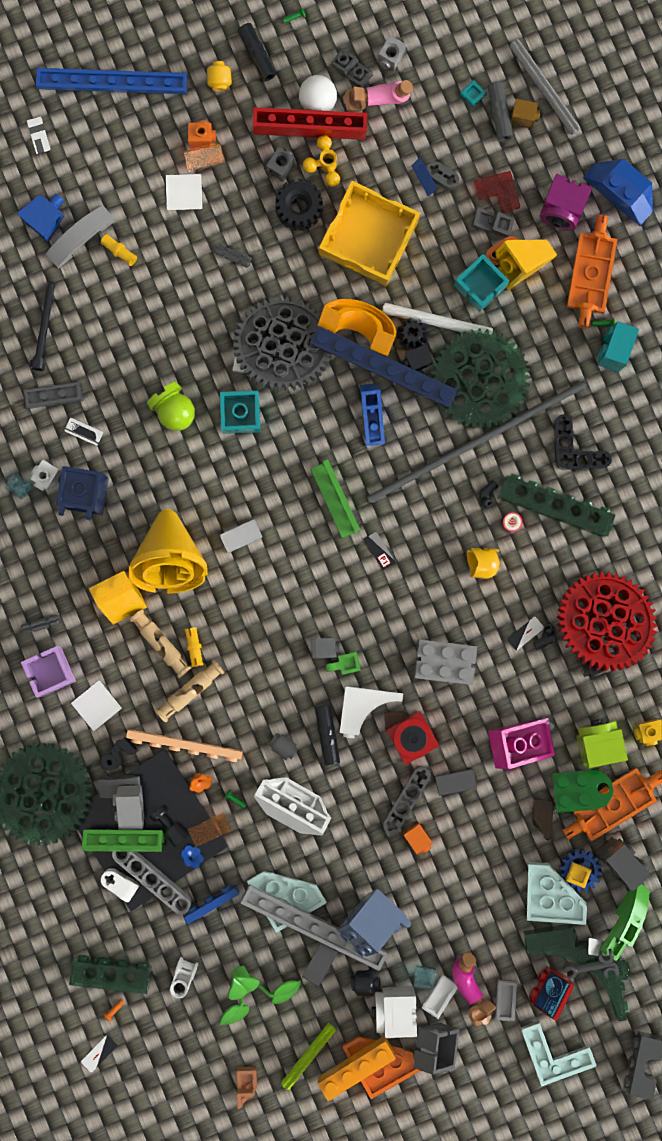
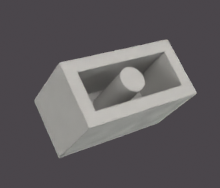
M118 786L116 794H113V806L117 807L115 822H118L119 830H143L145 817L142 786Z

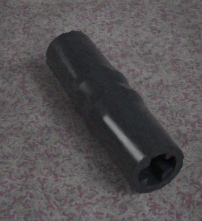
M246 23L237 30L262 81L267 82L277 75L252 24Z
M331 705L316 707L315 713L324 765L340 763Z

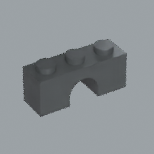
M637 1031V1036H634L632 1041V1048L634 1050L633 1055L628 1060V1067L630 1069L629 1074L625 1076L624 1087L631 1096L653 1100L657 1080L653 1075L644 1073L643 1068L649 1060L661 1061L662 1037Z

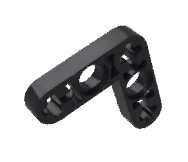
M562 414L555 419V463L559 469H605L612 463V456L607 451L574 452L573 422L571 417ZM562 419H564L565 422H568V425H566L564 429L565 432L569 431V434H558V432H562V425H559L558 423ZM561 437H566L569 440L567 447L560 446L559 439ZM573 455H575L574 462H568L566 466L560 462L563 456H566L567 460H572ZM582 455L586 456L589 460L586 466L579 463V457ZM592 455H594V459H599L603 455L607 461L604 465L600 461H595V466H592Z

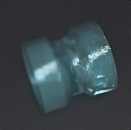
M17 473L10 477L5 486V489L16 493V496L21 500L27 496L32 488V484L22 480V477Z

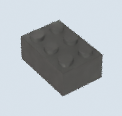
M611 837L595 851L616 878L631 891H634L651 876L647 872L649 867L643 860L637 856L635 857L634 854L636 852L620 838L617 840Z

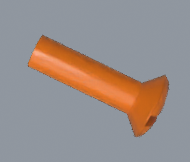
M120 999L108 1013H103L107 1021L111 1022V1017L124 1004L123 1000Z

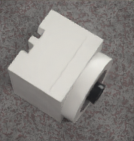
M413 987L382 988V992H375V1006L372 1007V1019H376V1033H384L385 1038L417 1037L416 995Z

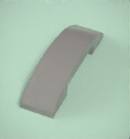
M101 206L68 229L52 245L46 255L59 269L73 257L72 254L99 231L102 233L116 220L104 206Z

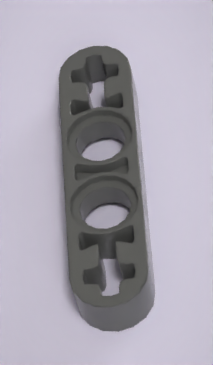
M419 766L414 769L384 819L383 828L388 834L398 833L430 779V772L426 767ZM425 770L426 778H421L419 784H422L421 788L415 783H411L412 779L417 781L418 775L416 773L418 771L422 772ZM410 786L417 789V794L414 797H408L406 794V790ZM400 803L407 805V811L404 814L396 811V807ZM394 812V814L397 817L402 818V820L399 821V819L397 818L395 822L397 828H392L391 830H389L387 822L393 821L395 817L391 815Z

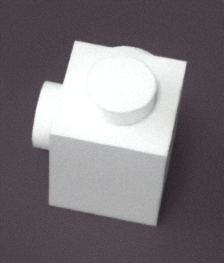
M42 460L39 466L36 465L32 470L31 480L35 482L34 486L44 491L46 488L51 491L62 471Z

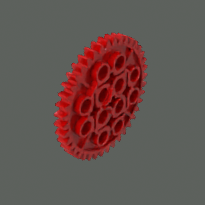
M600 572L598 576L596 573H593L591 577L586 575L584 579L580 578L571 585L572 587L566 590L567 593L562 596L565 600H561L559 603L562 607H559L557 610L562 613L557 616V619L562 620L557 626L563 627L559 634L565 635L561 640L568 641L565 648L572 647L570 654L576 652L575 659L577 660L582 657V664L588 661L589 668L596 665V670L601 669L603 666L604 672L609 670V667L614 672L617 668L621 671L624 667L628 669L631 667V664L633 666L637 664V660L641 661L643 656L648 654L647 650L653 647L650 644L655 641L652 636L657 634L653 630L658 626L653 623L657 617L652 616V613L656 610L649 608L653 604L652 602H646L649 596H642L644 589L638 591V584L631 585L632 579L628 582H625V576L619 579L618 573L612 577L611 572H608L606 575ZM600 589L605 590L606 596L600 593ZM618 593L624 596V600L619 598ZM578 602L584 604V609L578 606ZM596 606L603 610V614L597 611ZM615 611L621 614V618L615 615ZM633 616H636L640 623H636ZM574 619L580 621L581 627L575 625ZM593 624L599 627V632L594 630ZM612 629L617 631L618 637L612 634ZM630 634L636 637V642L631 639ZM590 642L595 644L596 650L591 649ZM608 647L614 650L615 655L609 653Z

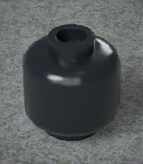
M358 970L351 977V989L355 991L357 996H374L377 989H380L381 980L380 977H377L374 970Z

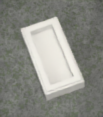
M442 974L421 1006L422 1009L439 1019L458 989L455 982Z

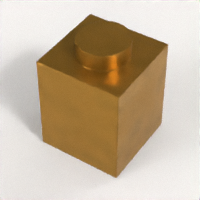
M516 99L513 106L511 124L532 128L534 122H538L540 111L537 110L538 103Z

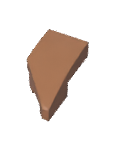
M237 1067V1109H240L249 1098L255 1095V1090L257 1089V1067Z

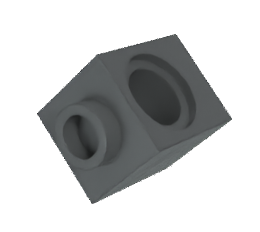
M278 147L266 165L267 173L283 182L295 164L293 153L288 149ZM280 160L286 161V164L283 166H279L277 162Z

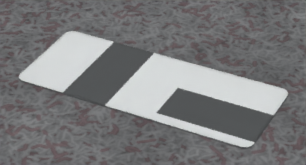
M37 117L27 120L36 154L50 151L42 118Z

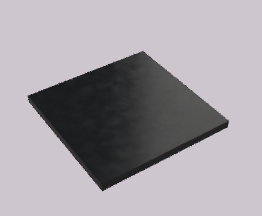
M166 749L126 774L140 777L145 817L143 830H162L165 837L164 843H162V852L139 853L175 883L195 869L183 863L180 853L184 850L185 846L190 845L200 849V854L204 858L200 865L229 846L195 793L189 789V784ZM99 793L68 813V816L82 837L83 830H119L118 822H115L117 807L113 806V798H100ZM161 806L165 807L166 813L164 815L173 825L177 823L189 834L175 847H173L165 835L167 830L160 821L154 822L150 819V816ZM92 851L104 871L109 868L117 869L140 884L129 902L124 901L130 911H133L155 896L113 859V851ZM118 851V855L124 858L127 856V852ZM133 861V868L141 870V863ZM112 874L108 876L111 881L114 878ZM154 874L147 875L149 882H157V877Z

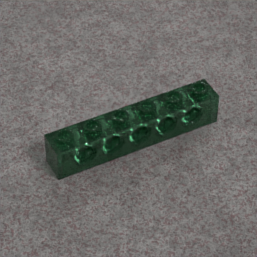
M515 474L507 475L504 478L497 499L597 536L608 537L616 516L611 513L612 510L605 507H600V509L593 507V503L589 501L575 500L576 497L570 494H564L563 496L558 494L556 489L550 487L544 489L539 487V483L531 480L525 482L521 480L522 477ZM517 487L524 488V496L517 495ZM536 493L543 496L542 503L535 501L534 495ZM553 500H558L561 503L560 510L553 508ZM571 507H576L579 510L578 516L571 514ZM590 513L596 515L597 521L595 523L589 521L588 516Z

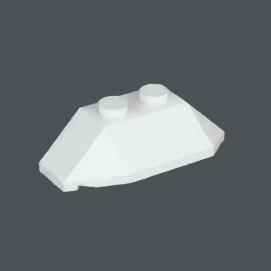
M287 777L263 780L254 795V798L267 815L298 833L322 836L331 820L320 796Z

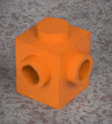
M207 121L188 123V142L190 148H212L213 142H216V130L212 129L211 123Z

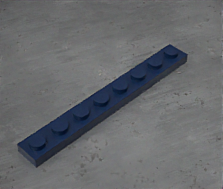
M317 326L310 341V344L448 408H450L456 395L457 389L320 326Z

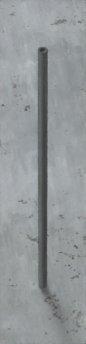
M585 382L577 383L367 496L369 503L378 500L586 388Z

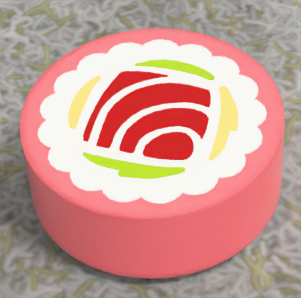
M508 513L502 521L504 529L509 532L519 530L522 526L520 515Z

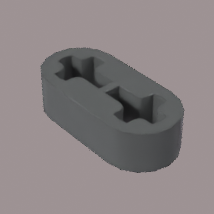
M437 161L428 164L427 170L434 183L448 191L457 188L459 176L456 172ZM438 168V173L431 174V169ZM454 178V183L447 184V179Z

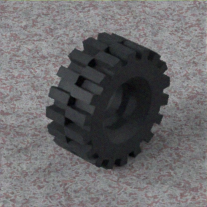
M292 179L290 184H287V182L283 184V189L279 188L278 195L275 198L276 213L279 216L280 222H284L285 227L291 226L292 230L296 231V228H300V231H304V227L310 229L312 224L315 225L318 222L317 219H320L323 209L321 192L317 191L315 184L310 185L308 180L304 183L302 179H298V182ZM296 199L304 200L307 205L306 209L302 212L294 211L292 209L293 201Z

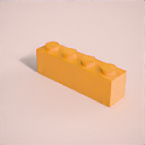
M384 1035L318 1077V1086L327 1101H330L395 1060V1051Z

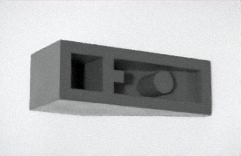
M335 638L311 639L312 659L336 657V653H340L339 642H335Z

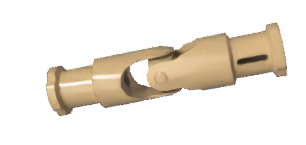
M143 609L130 618V621L134 622L141 630V635L156 650L164 662L175 670L178 678H181L192 668L181 658L180 652L170 643L157 625L146 617Z
M213 660L210 666L204 671L198 672L181 689L171 695L163 706L156 708V713L164 722H167L171 715L176 711L179 712L192 699L210 686L218 675L224 674V670ZM199 684L197 689L194 690L192 685Z

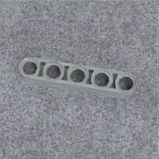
M118 851L112 852L113 859L175 913L185 914L189 910L192 902L190 896L139 852H127V856L124 858L118 855ZM133 861H139L142 869H134ZM154 874L157 877V882H149L147 875ZM165 886L169 887L172 890V894L165 895L162 892V888ZM179 899L185 900L187 907L180 908L177 905V901Z

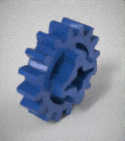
M582 848L580 853L576 849H573L574 854L572 855L567 852L568 858L561 859L564 865H559V868L563 870L559 875L566 879L568 867L570 868L574 859L581 858L579 861H575V863L589 868L591 862L593 867V873H590L586 887L583 889L585 892L588 891V886L594 889V881L600 882L597 875H602V872L598 871L602 865L596 863L598 857H592L593 853L590 851L586 854ZM567 882L572 888L575 887L577 892H580L582 887Z

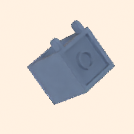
M376 889L361 899L337 931L345 942H350L355 947L354 950L359 955L367 957L378 953L394 932L401 931L402 926L409 928L411 922L380 890Z

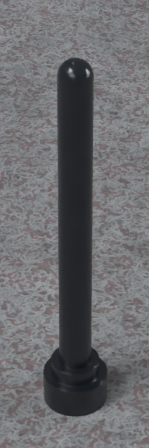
M52 281L47 284L36 354L33 360H30L29 368L35 371L45 370L46 363L44 362L43 353L55 283Z

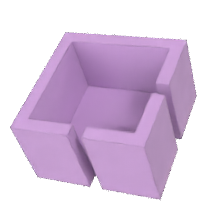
M61 646L53 647L40 653L41 655H35L21 662L27 678L36 677L37 679L29 682L36 698L76 682Z

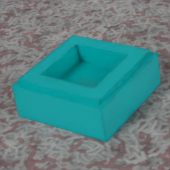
M473 80L460 92V96L473 108L486 96L487 92Z

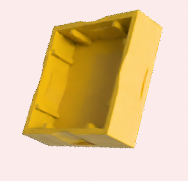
M351 181L340 204L338 214L330 224L319 246V255L387 287L419 221L420 212L396 201L388 200L377 192Z

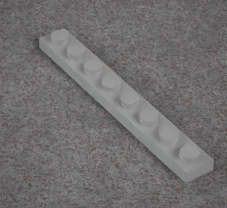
M251 884L248 885L240 901L241 904L380 971L388 956V951L382 948L378 953L367 957L359 955L350 942L347 943L340 937V933L337 931L339 927Z

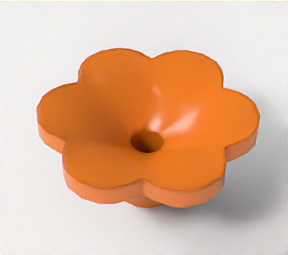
M201 773L195 774L194 778L190 781L189 789L200 793L204 789L210 788L212 777Z

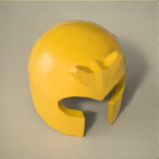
M471 548V550H467L470 577L492 578L499 569L500 561L497 555L499 549L484 548L482 550L481 548Z

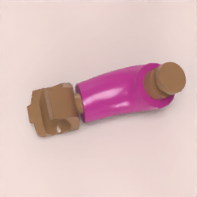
M464 953L462 957L457 958L454 962L452 976L468 1004L474 1005L468 1012L471 1022L475 1026H485L492 1018L491 1012L496 1009V1006L485 998L481 999L483 994L474 979L476 958L471 953Z

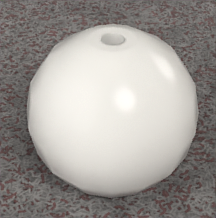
M313 75L302 83L299 90V102L304 110L331 111L337 101V90L329 78L322 75Z

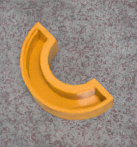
M337 299L327 303L323 308L317 325L333 333L342 329L357 331L369 340L371 350L387 357L396 337V328L392 320L384 312L368 303L353 299Z

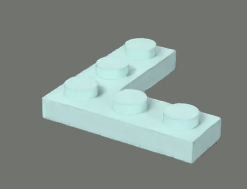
M539 1021L521 1027L541 1086L596 1067L589 1045L552 1058Z

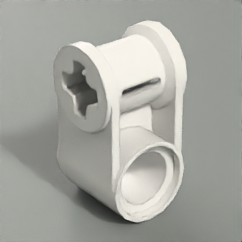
M114 868L107 869L101 877L102 885L126 902L131 900L140 886L134 879ZM114 875L113 880L108 882L107 876Z
M180 957L170 987L171 994L175 998H183L187 994L199 963L196 962L194 964ZM182 983L185 986V990L182 992L177 991L175 984Z

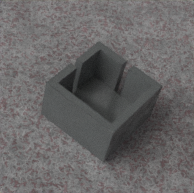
M443 1023L419 1027L416 1037L418 1049L415 1050L413 1056V1068L432 1075L455 1069L459 1028Z

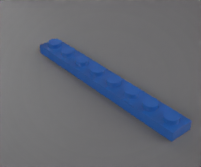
M37 68L36 87L37 89L187 94L188 75L187 73Z

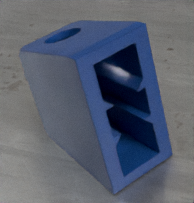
M56 193L49 201L42 195H39L22 208L17 215L44 240L49 242L63 220L64 216L58 208L64 200Z

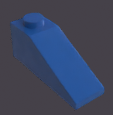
M379 383L360 385L366 446L385 444Z

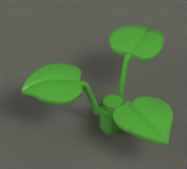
M245 966L235 968L231 972L232 984L228 991V997L230 1000L239 999V1004L232 1005L223 1013L219 1025H229L242 1020L249 1012V1006L243 1005V997L257 987L268 997L272 998L271 1002L273 1004H280L296 994L301 985V980L284 982L273 993H270L259 983L257 978L249 975Z

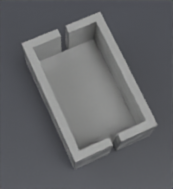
M419 639L416 657H421V661H415L414 678L473 685L475 668H472L471 664L476 663L477 646Z

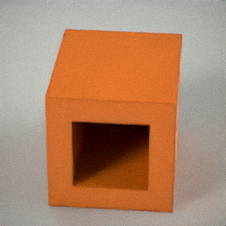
M419 822L403 832L404 837L416 854L420 852L424 854L431 849L430 845L433 843Z

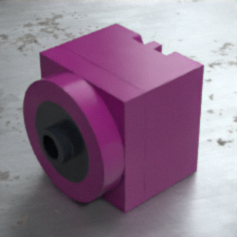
M556 174L540 212L541 220L557 229L574 230L582 216L592 187L583 183L577 186L575 185V180L569 183L567 177Z

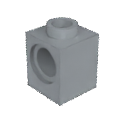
M390 35L378 54V63L384 69L394 71L405 54L406 44ZM388 53H394L395 56H394V57H389V56H387V54H388Z

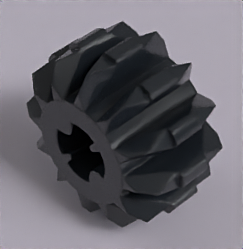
M410 318L409 323L404 320L402 322L403 326H398L397 330L399 333H397L396 338L400 339L399 345L405 344V350L409 346L412 347V350L416 349V346L421 347L423 346L422 343H427L428 341L426 336L429 335V331L425 330L426 324L420 325V319L414 323L413 318ZM409 333H416V337H414L413 335L409 336Z

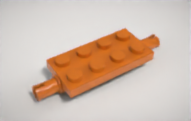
M597 215L595 230L589 234L580 232L578 237L566 308L580 310L577 327L582 328L584 325L583 329L590 328L592 312L604 314L618 240L607 236L606 227L609 217L604 215L603 219V215Z
M635 767L613 780V796L608 805L599 810L573 812L577 819L576 822L562 829L565 837L570 840L583 831L592 842L656 803L657 800L652 791L654 790L653 788L662 783V770L648 778H644L638 768ZM605 785L598 792L600 794H607L609 788Z

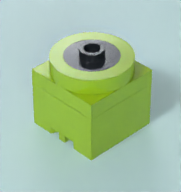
M602 719L590 721L591 724L578 727L579 734L576 735L583 766L593 768L628 761L622 729L617 727L615 720L602 722Z

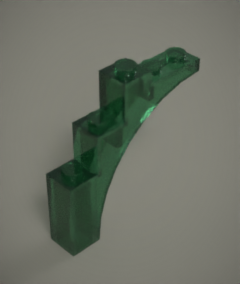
M569 924L523 931L525 947L529 955H556L575 961L578 964L599 961L598 956L588 954L589 941L574 942L577 941L576 930L572 929ZM620 956L617 961L613 960L619 969L618 976L615 975L614 971L610 970L608 971V978H606L603 968L590 972L604 986L611 1000L615 1017L618 1021H626V1014L629 1013L627 1002L623 999L625 986L621 981L628 980L627 973H630L628 961H625Z

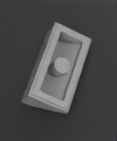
M255 519L220 534V538L228 553L263 538Z

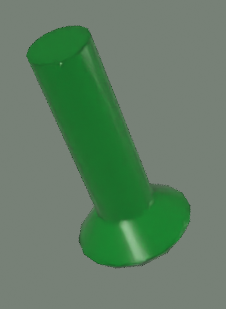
M301 7L300 11L283 17V20L287 23L299 17L305 18V12Z
M614 317L611 320L592 321V326H614L615 324Z
M231 789L226 792L227 794H225L224 799H230L241 808H245L246 803L231 793Z

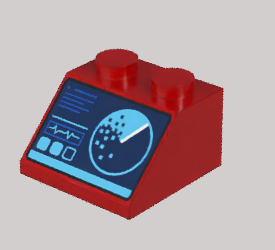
M546 966L545 970L542 969L539 973V982L536 987L532 988L529 998L534 1007L557 1021L575 985L567 978V975Z

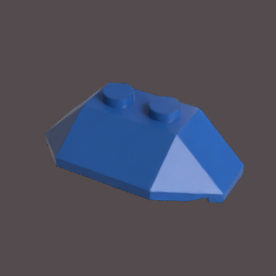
M625 159L595 163L583 177L586 182L639 226L653 212L652 182Z

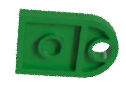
M586 770L552 773L556 813L599 810L608 805L612 799L613 785L609 777L603 772ZM601 784L607 785L609 788L608 793L600 794L597 790L598 786Z

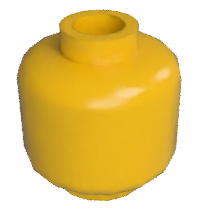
M215 61L212 66L207 68V84L213 91H226L227 87L232 83L231 68L224 65L223 61Z

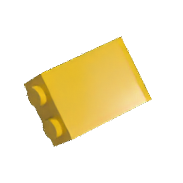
M122 571L89 588L97 606L113 625L136 614L141 609L147 608L138 587L130 581L129 573L126 571Z

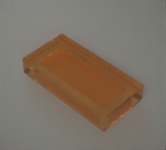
M220 142L183 151L188 171L225 162Z
M224 812L188 829L195 847L232 830Z

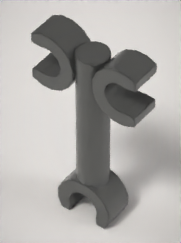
M609 949L608 956L602 955L601 950L598 951L599 961L579 965L573 962L564 963L565 970H572L567 971V978L573 979L577 976V973L602 968L606 978H608V971L610 970L614 971L615 975L618 976L619 969L613 961V950Z

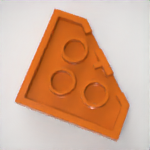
M358 1035L344 1043L342 1048L349 1058L376 1040ZM390 1044L395 1051L396 1059L361 1081L370 1099L420 1072V1070L413 1068L414 1053L412 1050Z

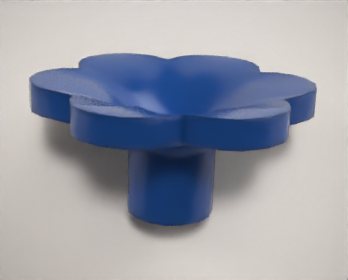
M190 845L185 846L184 850L180 853L183 863L188 867L198 868L204 859L200 854V849Z

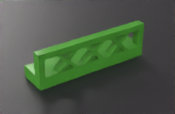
M324 460L322 464L311 468V472L341 538H345L358 532L360 528L329 460Z
M83 830L82 850L162 852V843H164L165 837L162 830Z

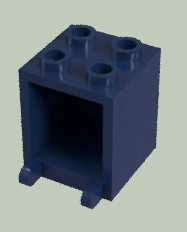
M62 466L56 505L59 506V515L63 516L65 510L86 513V520H91L92 514L103 516L109 478L102 472Z

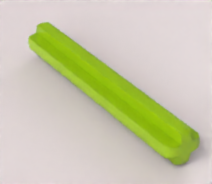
M331 1023L324 1027L282 1080L281 1085L286 1090L291 1089L336 1032V1028Z

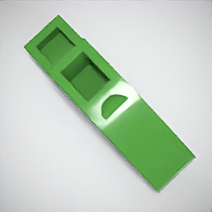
M641 884L634 891L629 889L615 913L620 917L600 948L601 952L607 956L609 955V949H612L615 961L618 960L626 945L632 948L639 935L648 909L650 890Z

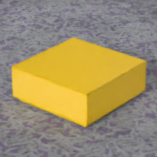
M572 862L565 880L585 888L592 870Z

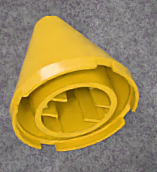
M164 509L158 513L129 565V579L138 588L156 593V588L167 589V594L195 589L203 584L205 576H208L207 564L177 513L171 509Z

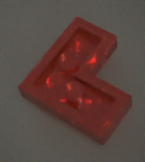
M511 171L474 180L478 200L497 196L501 213L520 209V202Z

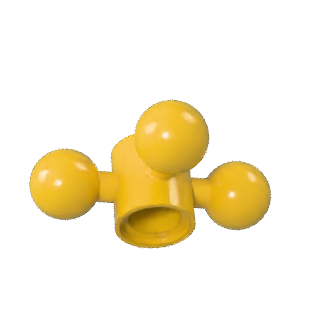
M322 135L317 139V147L323 151L320 154V160L308 157L303 161L302 166L307 173H313L317 167H321L324 172H327L325 176L326 184L330 187H335L340 182L339 174L334 171L337 166V155L333 150H330L331 139L326 135ZM330 158L333 162L326 164L324 160Z

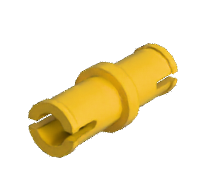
M108 234L104 235L101 239L100 244L112 251L115 257L121 258L129 266L136 262L137 256L126 249L123 243H118Z
M197 627L185 629L188 643L186 648L190 654L191 667L203 666L204 663L200 650L202 645L199 644Z

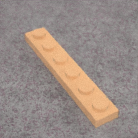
M132 729L127 731L126 738L131 739L132 743L142 744V741L150 742L149 746L161 748V745L169 746V750L180 751V748L187 749V753L199 755V752L207 753V757L218 758L219 755L226 757L225 760L237 762V759L241 760L243 750Z

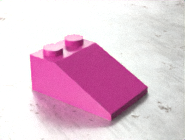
M548 718L488 730L495 769H511L555 756Z

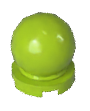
M176 381L164 387L166 391L159 396L155 393L147 401L151 411L158 410L157 417L160 423L169 430H184L192 424L195 418V408L192 401L186 395L179 394L182 387Z

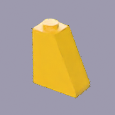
M547 239L507 240L496 250V258L499 259L498 269L509 280L506 287L507 290L528 278L557 256Z

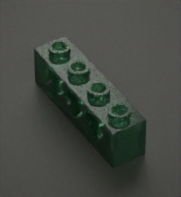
M78 955L72 961L69 985L141 994H147L150 989L152 966H149L146 962L131 964L123 959L114 962L109 961L105 957H98L96 960L89 959L90 957L87 955ZM87 968H94L96 975H90ZM107 970H113L116 974V977H109L107 975ZM126 972L134 973L135 979H128Z

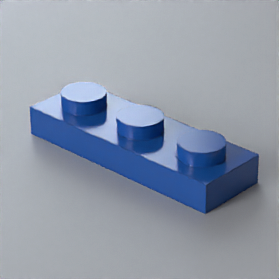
M228 885L220 890L221 894L214 897V895H211L204 899V904L199 907L197 905L190 907L184 916L187 925L238 896L240 891L237 885L233 887Z

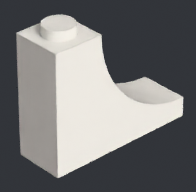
M345 686L340 733H343V737L355 738V735L360 733L363 721L372 710L388 702L402 701L403 693Z

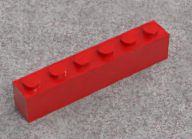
M254 107L253 132L254 135L314 138L326 135L329 138L366 140L368 113Z

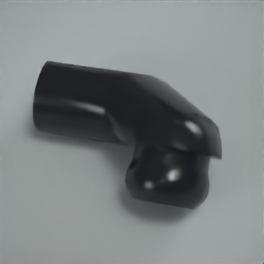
M494 480L489 482L479 492V502L484 508H490L493 504L491 493L498 488Z
M546 624L543 627L542 637L533 642L536 650L553 642L555 628L552 624Z

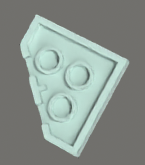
M529 862L527 921L586 925L587 903L549 863Z
M262 871L247 880L248 885L251 884L308 913L327 903L317 884L267 871ZM267 917L276 933L287 927Z

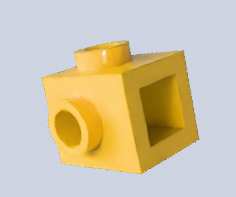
M653 719L635 724L634 735L636 740H639V743H646V746L658 744V740H662V719Z

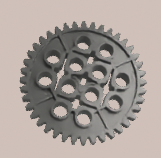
M278 296L277 301L271 297L270 303L264 299V305L257 302V309L251 306V313L245 311V317L240 318L241 323H237V329L234 331V356L237 357L236 362L241 363L240 370L245 369V376L250 374V381L256 378V385L263 382L264 389L267 385H270L271 391L274 387H277L278 392L281 391L282 387H284L286 392H288L289 387L295 391L296 385L303 389V383L309 386L310 379L315 382L316 375L321 377L322 371H325L326 365H329V358L332 357V354L320 348L309 347L322 313H316L315 307L309 309L310 303L303 306V300L296 303L295 297L292 301H289L288 296H286L284 301H282L280 296ZM287 314L290 317L283 318L281 315ZM305 321L307 324L300 325L299 322ZM262 323L265 326L257 327L256 325ZM280 330L282 333L275 334L274 331ZM269 331V337H266L262 343V337H265ZM298 337L300 340L293 341L291 338ZM254 339L257 340V342L252 344L249 342V340ZM304 345V351H301V353H299L298 355V351H300V349H302ZM269 346H272V347H274L275 349L270 351V350H267L266 348L269 347ZM290 353V354H292L293 356L290 357V358H287V357L284 356V354ZM307 360L310 362V364L305 365L302 363V361ZM262 362L268 364L266 367L259 366ZM282 369L285 373L278 374L276 371Z

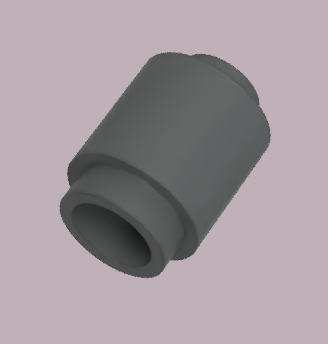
M276 733L268 745L272 748L273 752L285 760L287 758L292 759L298 751L295 748L297 744L283 734Z

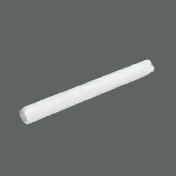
M384 303L382 312L387 315L408 320L413 318L416 322L420 319V323L490 339L493 333V329L490 327L389 303Z

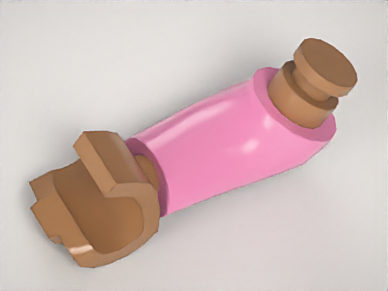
M404 80L402 82H391L368 87L366 90L363 87H353L346 90L343 102L346 105L347 111L350 112L364 110L366 105L401 104L409 99L410 93L413 91V85L410 81Z

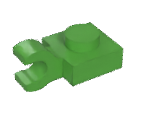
M357 652L338 656L339 662L326 664L327 672L341 670V674L344 675L361 671Z

